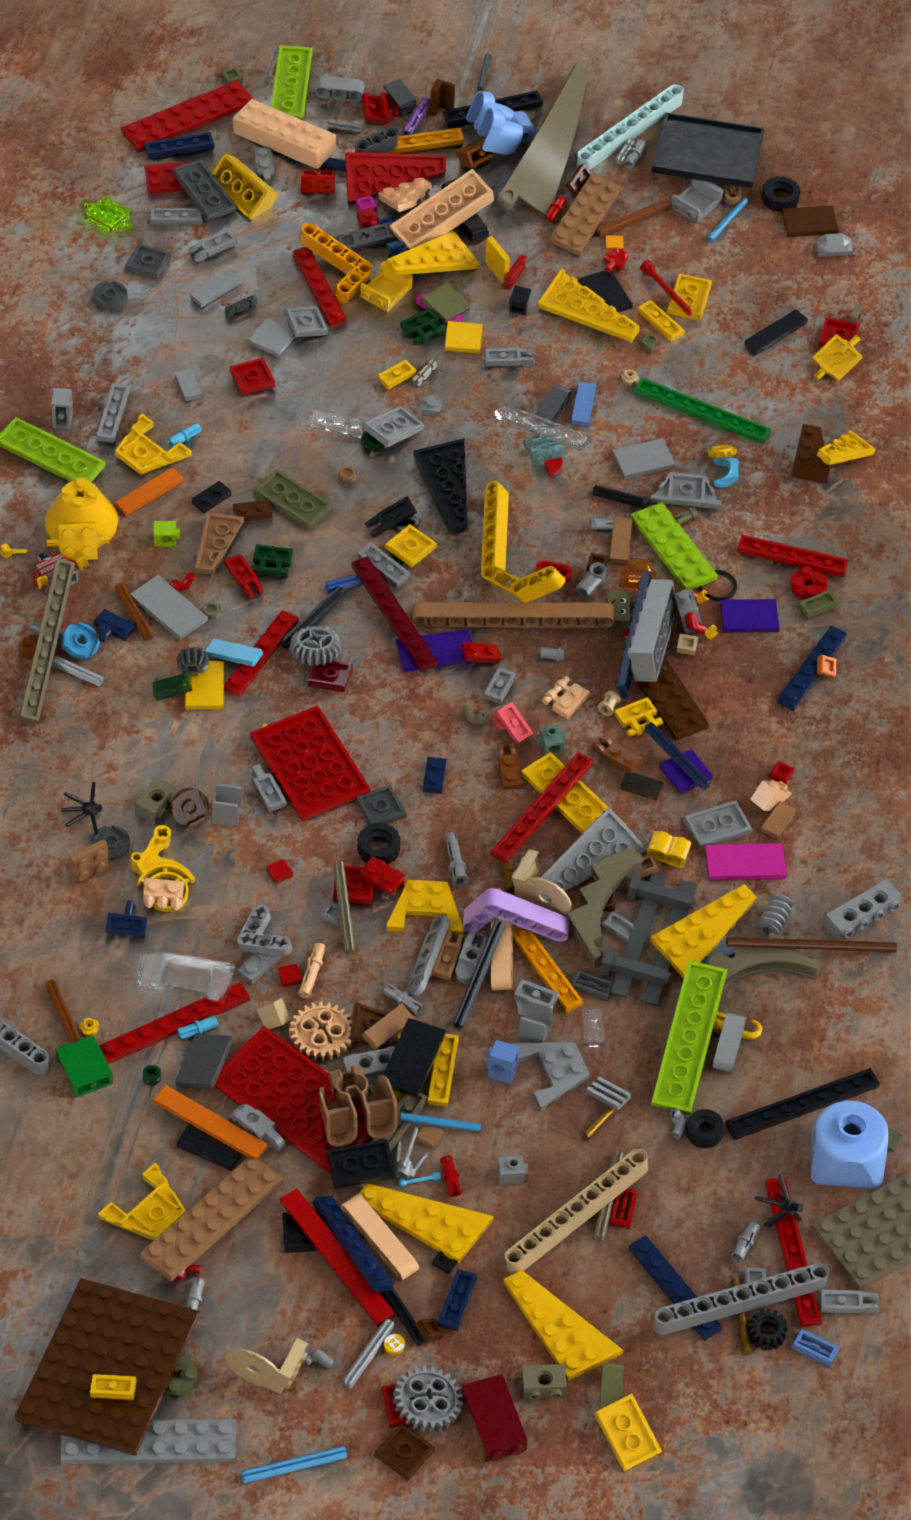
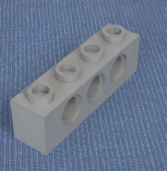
M886 879L827 913L824 927L836 940L847 939L859 929H865L871 922L880 920L890 911H896L900 906L902 895Z
M395 1046L343 1057V1072L351 1071V1066L361 1065L368 1083H377V1076L383 1075Z

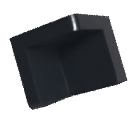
M514 286L509 300V312L526 316L531 289Z

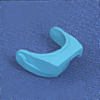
M732 457L714 458L713 463L715 465L726 466L730 468V471L723 478L714 480L713 486L724 488L733 485L739 479L738 459Z

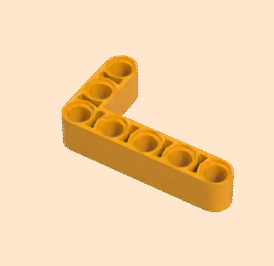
M304 223L302 225L299 235L300 243L346 274L337 284L335 297L340 304L348 303L360 291V285L362 283L367 284L370 280L372 264L312 223Z

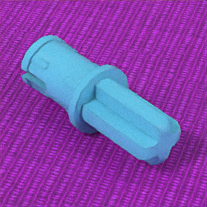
M196 423L185 430L180 429L177 434L167 438V442L173 448L179 442H189V438L200 433L202 429Z
M213 1015L201 1021L195 1020V1023L179 1028L178 1035L181 1040L195 1036V1034H202L203 1032L218 1028L219 1025L216 1017Z

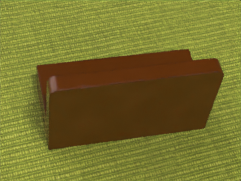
M436 79L431 89L430 115L436 116L440 108L454 109L455 84Z

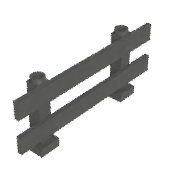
M634 872L628 888L627 899L634 901L635 897L639 896L643 900L623 957L615 955V949L608 947L602 962L601 974L608 976L610 971L617 973L611 994L624 998L627 997L633 978L647 981L641 1003L657 1007L664 984L668 985L671 973L668 972L671 964L660 951H658L653 966L638 961L658 903L673 906L667 927L685 918L688 915L689 909L694 908L696 901L694 894L697 884L682 880L678 891L664 887L667 875L655 873L651 875L649 882L641 880V874Z

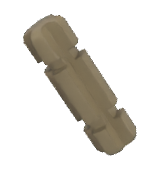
M430 359L419 370L417 375L412 378V384L417 387L420 386L432 371L437 368V362Z

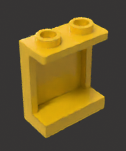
M384 260L380 264V272L367 285L364 283L360 285L359 297L388 312L412 289L413 275L393 276L386 267V261Z

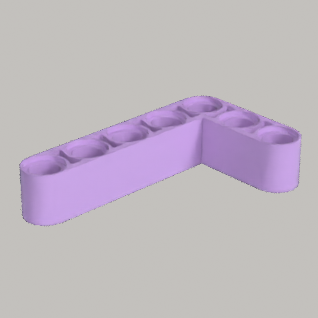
M487 889L464 909L463 929L470 933L478 932L494 917H497L555 941L562 942L568 939V917L499 889Z

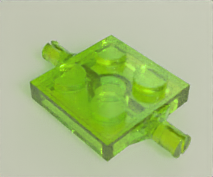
M106 196L97 203H92L87 199L83 201V206L89 208L84 213V219L111 233L120 227H125L130 231L133 229L134 224L127 221L132 216L133 210Z

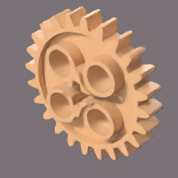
M320 1002L317 1007L312 1003V1008L305 1005L304 1012L298 1010V1016L294 1015L293 1022H290L289 1036H291V1043H294V1048H299V1052L302 1054L306 1052L307 1058L311 1055L314 1056V1061L318 1057H321L323 1062L325 1057H329L332 1061L333 1055L340 1058V1051L347 1053V1047L351 1048L352 1041H354L350 1039L352 1025L350 1014L345 1015V1009L338 1011V1005L332 1008L330 1002L326 1006H323V1003Z

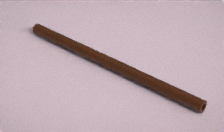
M749 937L726 938L727 947L871 952L897 951L896 942Z

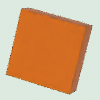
M819 655L817 658V674L830 678L836 677L837 659Z

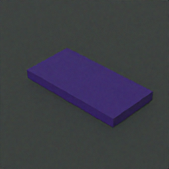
M469 629L421 636L438 661L437 666L433 668L471 663V661L464 660L461 650L463 642H472ZM396 639L395 644L403 672L419 670L400 640Z

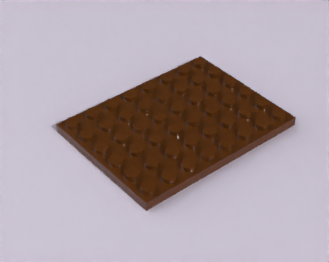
M80 1278L14 1416L15 1421L136 1456L200 1316L199 1311ZM93 1374L136 1377L134 1400L90 1397Z

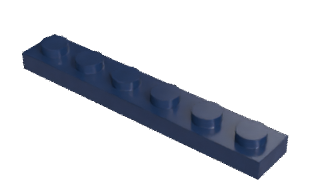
M830 625L779 696L777 704L792 711L796 709L819 677V674H817L818 656L833 657L846 639V632Z
M332 1196L315 1197L312 1204L374 1292L390 1291L394 1284L338 1206Z
M646 1235L629 1245V1251L673 1304L697 1298ZM717 1320L693 1327L704 1341L722 1330V1326Z

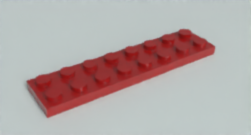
M235 80L121 127V133L139 153L145 150V142L175 138L240 111L253 97L238 80Z

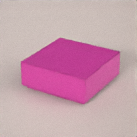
M372 196L355 200V205L359 211L373 208L375 212L377 211V205Z

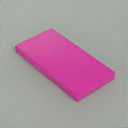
M783 843L705 845L709 881L786 879L787 877Z

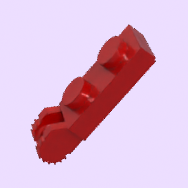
M241 554L224 560V565L240 588L244 590L248 599L253 598L254 595L249 587L251 585L254 586L259 595L264 593L258 577Z

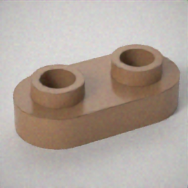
M724 184V201L731 205L738 204L741 201L742 187Z

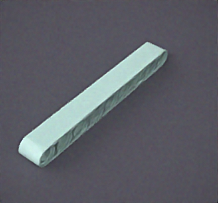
M676 84L671 85L582 148L577 155L576 167L578 168L580 164L585 163L588 169L591 170L622 148L628 139L633 140L664 118L666 112L671 113L681 106L683 87Z

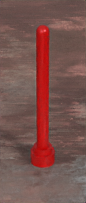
M650 260L644 261L640 266V271L644 275L651 276L688 316H691L693 314L692 309L656 272L655 265Z

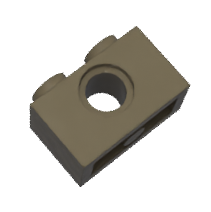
M155 777L135 802V815L156 824L159 819L165 816L167 808L171 805V800L176 794L175 786Z
M565 1364L522 1366L521 1383L523 1399H560L561 1397H566ZM540 1382H546L548 1384L542 1385L540 1384Z

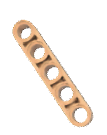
M494 917L491 920V929L495 921L503 922L505 929L491 960L492 991L512 990L513 924Z
M356 1194L341 1204V1210L400 1281L405 1280L419 1270V1265L414 1257L360 1194Z

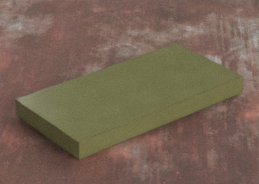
M278 469L253 489L254 495L262 500L269 499L271 506L308 530L333 509L331 503Z

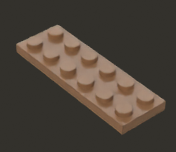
M592 172L551 235L549 242L580 257L623 187Z

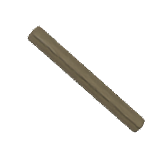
M336 861L333 863L344 951L345 953H353L355 951L344 862Z
M613 1152L610 1168L624 1158L623 1152ZM614 1199L599 1211L594 1233L595 1240H605Z

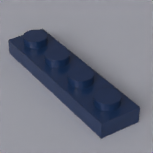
M211 132L145 142L144 148L148 159L214 149V141Z

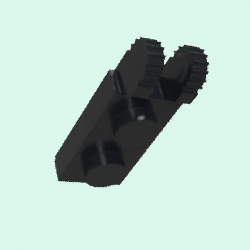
M406 496L377 513L376 516L365 522L367 528H370L380 521L382 525L370 533L372 537H376L413 516L417 511L409 497Z

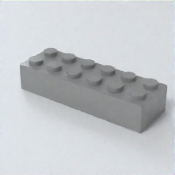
M651 579L649 587H646V598L642 600V611H639L638 615L639 622L635 624V635H632L631 638L632 646L628 648V659H631L630 672L634 675V681L657 682L677 612L673 580Z

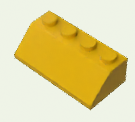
M224 153L212 171V175L237 209L251 220L271 209L279 196L274 189L234 156Z

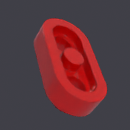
M546 560L540 561L536 565L535 572L545 567L553 566L565 578V583L569 582L572 578V569L568 565Z

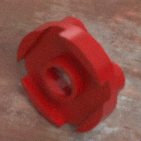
M803 566L802 569L794 572L791 577V591L797 598L805 600L826 591L827 577L810 566Z

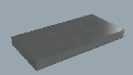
M201 159L172 168V174L207 221L236 211L237 207Z

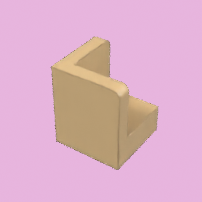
M282 998L267 1002L257 1008L263 1026L269 1030L280 1027L290 1021Z

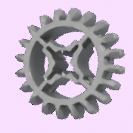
M315 625L313 627L306 626V629L300 628L299 631H296L292 636L290 644L291 653L296 658V661H301L302 664L308 663L309 666L312 664L316 666L322 664L325 666V663H331L332 660H336L337 656H339L341 648L339 635L334 630H329V627H315Z

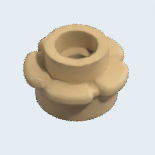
M631 369L625 370L621 375L623 383L628 386L635 385L639 379L638 373Z

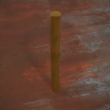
M738 1277L731 1278L732 1287L740 1285ZM745 1312L737 1314L743 1354L750 1355L752 1350Z

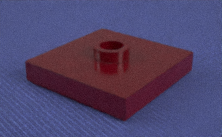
M332 661L331 663H325V666L322 664L314 665L308 679V687L345 692L353 670V664Z

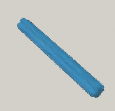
M340 1446L241 1471L242 1481L249 1483L346 1459L347 1451L345 1446Z

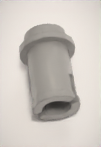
M597 517L590 519V530H613V525H606L612 524L613 519H597Z
M542 647L541 659L557 660V662L564 660L565 650L561 649V647L558 649Z

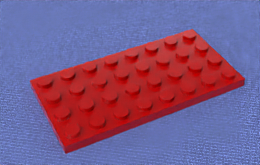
M263 1026L222 1067L214 1087L237 1105L247 1104L255 1110L258 1109L275 1123V1131L284 1140L331 1174L326 1150L338 1147L328 1143L324 1131L319 1098V1088L324 1087L326 1101L335 1102L330 1088L329 1073ZM358 1097L352 1098L357 1113V1137L346 1146L366 1143L371 1138L364 1122V1112Z

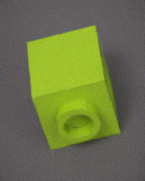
M154 521V547H176V539H180V528H176V521Z

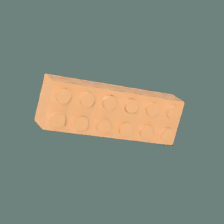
M251 99L233 117L234 134L264 147H271V150L316 169L336 151V134L254 99Z

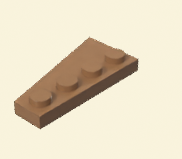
M207 512L195 565V573L209 575L215 573L242 526L244 517Z

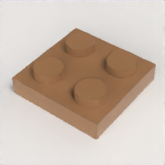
M104 839L69 855L70 876L74 884L85 881L90 876L102 873L109 868L108 844Z

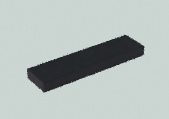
M795 309L745 340L744 345L757 355L807 324L808 319Z

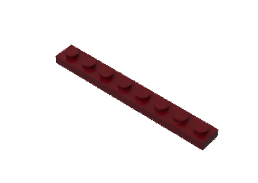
M366 556L351 562L352 569L419 671L423 672L437 666L438 661L370 558Z

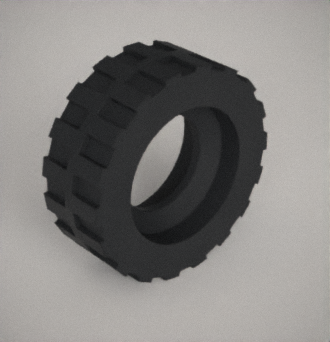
M776 176L764 183L762 202H764L768 209L782 212V208L797 207L800 197V189L797 182L791 178ZM784 191L789 194V197L779 198L774 196L773 192Z
M381 822L366 825L360 831V835H358L357 850L361 859L365 860L366 863L372 856L384 861L386 864L395 861L400 852L401 838L398 835V831L393 826ZM374 838H383L388 841L389 845L387 849L377 851L371 849L369 843Z

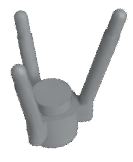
M417 1127L414 1128L405 1157L401 1161H399L401 1141L399 1140L397 1143L394 1169L398 1179L409 1180L410 1177L414 1178L416 1171L428 1156L427 1153H424L414 1167L412 1166L413 1163L408 1160L418 1132Z

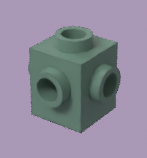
M559 724L540 727L537 743L539 747H542L544 756L549 752L554 755L563 754L566 739L564 732L560 730Z

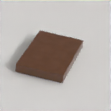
M833 206L782 208L787 237L838 234L839 229Z

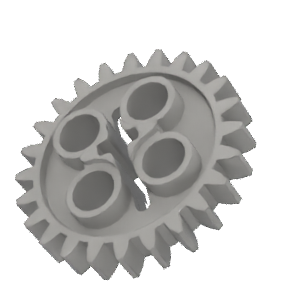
M423 1366L422 1371L415 1367L413 1373L407 1370L406 1376L401 1375L400 1380L397 1381L396 1389L393 1393L395 1396L393 1403L397 1404L395 1411H402L399 1417L407 1418L405 1424L413 1422V1429H416L419 1425L422 1432H424L426 1427H429L430 1432H433L434 1427L441 1431L443 1425L448 1428L451 1422H455L456 1416L459 1417L460 1409L463 1405V1402H461L463 1394H458L461 1387H454L456 1379L448 1380L450 1374L443 1376V1369H440L437 1373L434 1366H432L430 1371H427L426 1366Z

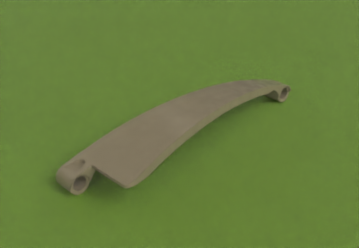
M578 63L570 71L565 85L507 183L492 203L503 212H508L518 197L543 215L547 214L550 204L554 202L575 135L585 83L590 74L588 70Z

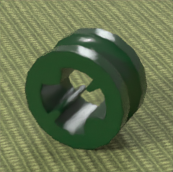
M148 1065L143 1069L144 1083L153 1086L160 1082L161 1070L158 1066Z

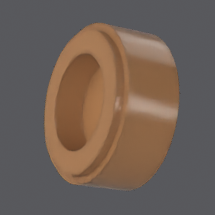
M343 466L339 469L338 478L341 482L348 484L356 480L357 472L354 467Z

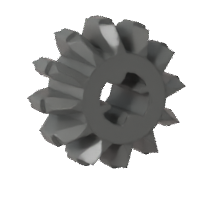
M187 647V649H181V652L177 655L178 671H182L183 674H189L190 676L195 674L198 676V673H204L208 669L207 652L203 651V648Z

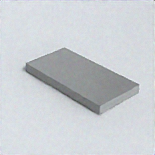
M159 575L130 594L135 603L180 641L208 622V617Z

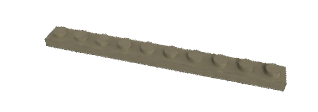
M57 558L19 716L20 720L34 724L39 722L75 566L74 562Z

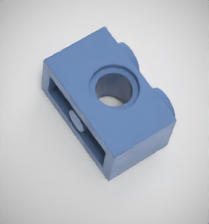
M496 1040L494 1046L489 1047L486 1064L488 1078L511 1085L517 1070L519 1046Z

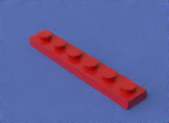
M307 247L293 250V257L329 327L345 323L346 317L312 251Z
M741 534L737 547V553L801 568L803 566H810L812 569L840 577L845 576L849 560Z
M281 610L253 646L254 648L262 649L263 655L254 667L239 664L224 684V690L241 697L281 645L280 641L297 624L298 617Z

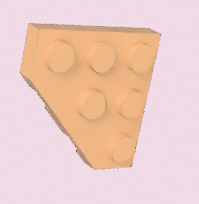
M417 178L411 183H401L395 188H385L382 192L378 193V197L382 202L401 212L415 207L417 200L421 201L426 196L425 192H429L432 189L431 182L424 178Z

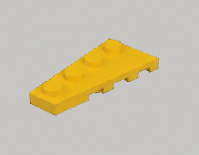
M849 430L846 435H841L839 440L835 439L832 444L829 443L820 448L817 456L825 464L832 465L874 455L876 449Z

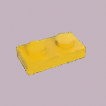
M405 359L377 374V380L389 390L415 376L416 369Z
M93 1374L90 1397L134 1400L136 1377Z

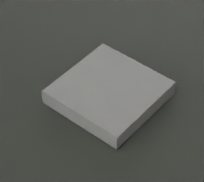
M318 307L285 308L284 315L294 337L324 336L328 334V329Z
M266 318L248 339V344L279 357L295 337L291 328Z

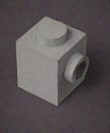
M523 1155L498 1157L497 1172L499 1185L524 1184V1178L528 1175V1165L523 1162Z

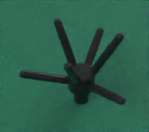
M92 782L90 802H85L64 792V796L82 804V807L62 808L61 811L83 812L66 823V827H69L86 815H90L94 834H98L95 814L102 811V805L94 802L95 782Z
M781 1174L778 1177L784 1196L780 1193H777V1196L782 1202L755 1196V1200L780 1206L781 1211L763 1223L764 1227H771L787 1214L794 1215L798 1221L802 1220L797 1212L803 1210V1205L790 1200Z

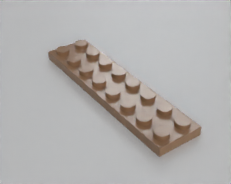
M247 1158L140 1253V1258L172 1282L283 1183V1177L259 1159Z

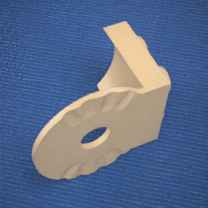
M529 849L526 855L522 857L517 870L512 874L516 896L566 916L571 910V901L568 895L555 883L539 878L542 874L535 863V858L539 852ZM540 894L548 895L551 901L544 900Z
M296 1338L280 1370L265 1357L253 1351L240 1348L228 1351L226 1363L232 1371L247 1382L269 1388L281 1395L284 1388L289 1390L308 1352L304 1350L308 1343ZM248 1365L256 1367L259 1371L252 1370Z

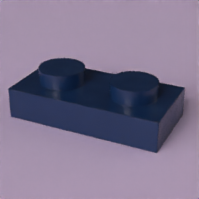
M427 757L423 792L442 794L447 759Z

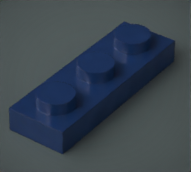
M457 1269L438 1320L439 1326L454 1331L459 1330L477 1280V1274Z

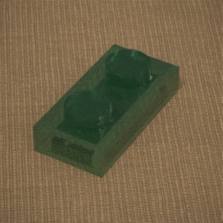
M189 672L152 682L156 701L193 691Z

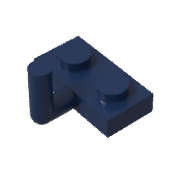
M106 609L94 620V626L99 628V640L101 642H105L111 634L126 641L136 630L135 624Z
M128 900L124 914L108 912L105 932L145 938L148 918L132 916L136 905L132 900Z

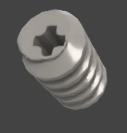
M775 894L770 897L757 924L758 929L765 936L769 937L771 932L780 935L791 913V907H793V902L788 897L782 894Z

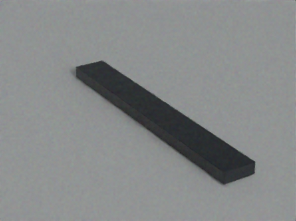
M869 1068L726 1120V1126L733 1139L737 1140L822 1109L833 1103L879 1088L880 1083L872 1069Z

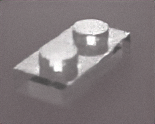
M582 1009L584 1047H605L602 1009Z

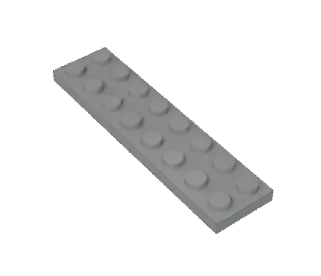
M236 1419L152 1420L136 1456L61 1434V1464L236 1462Z

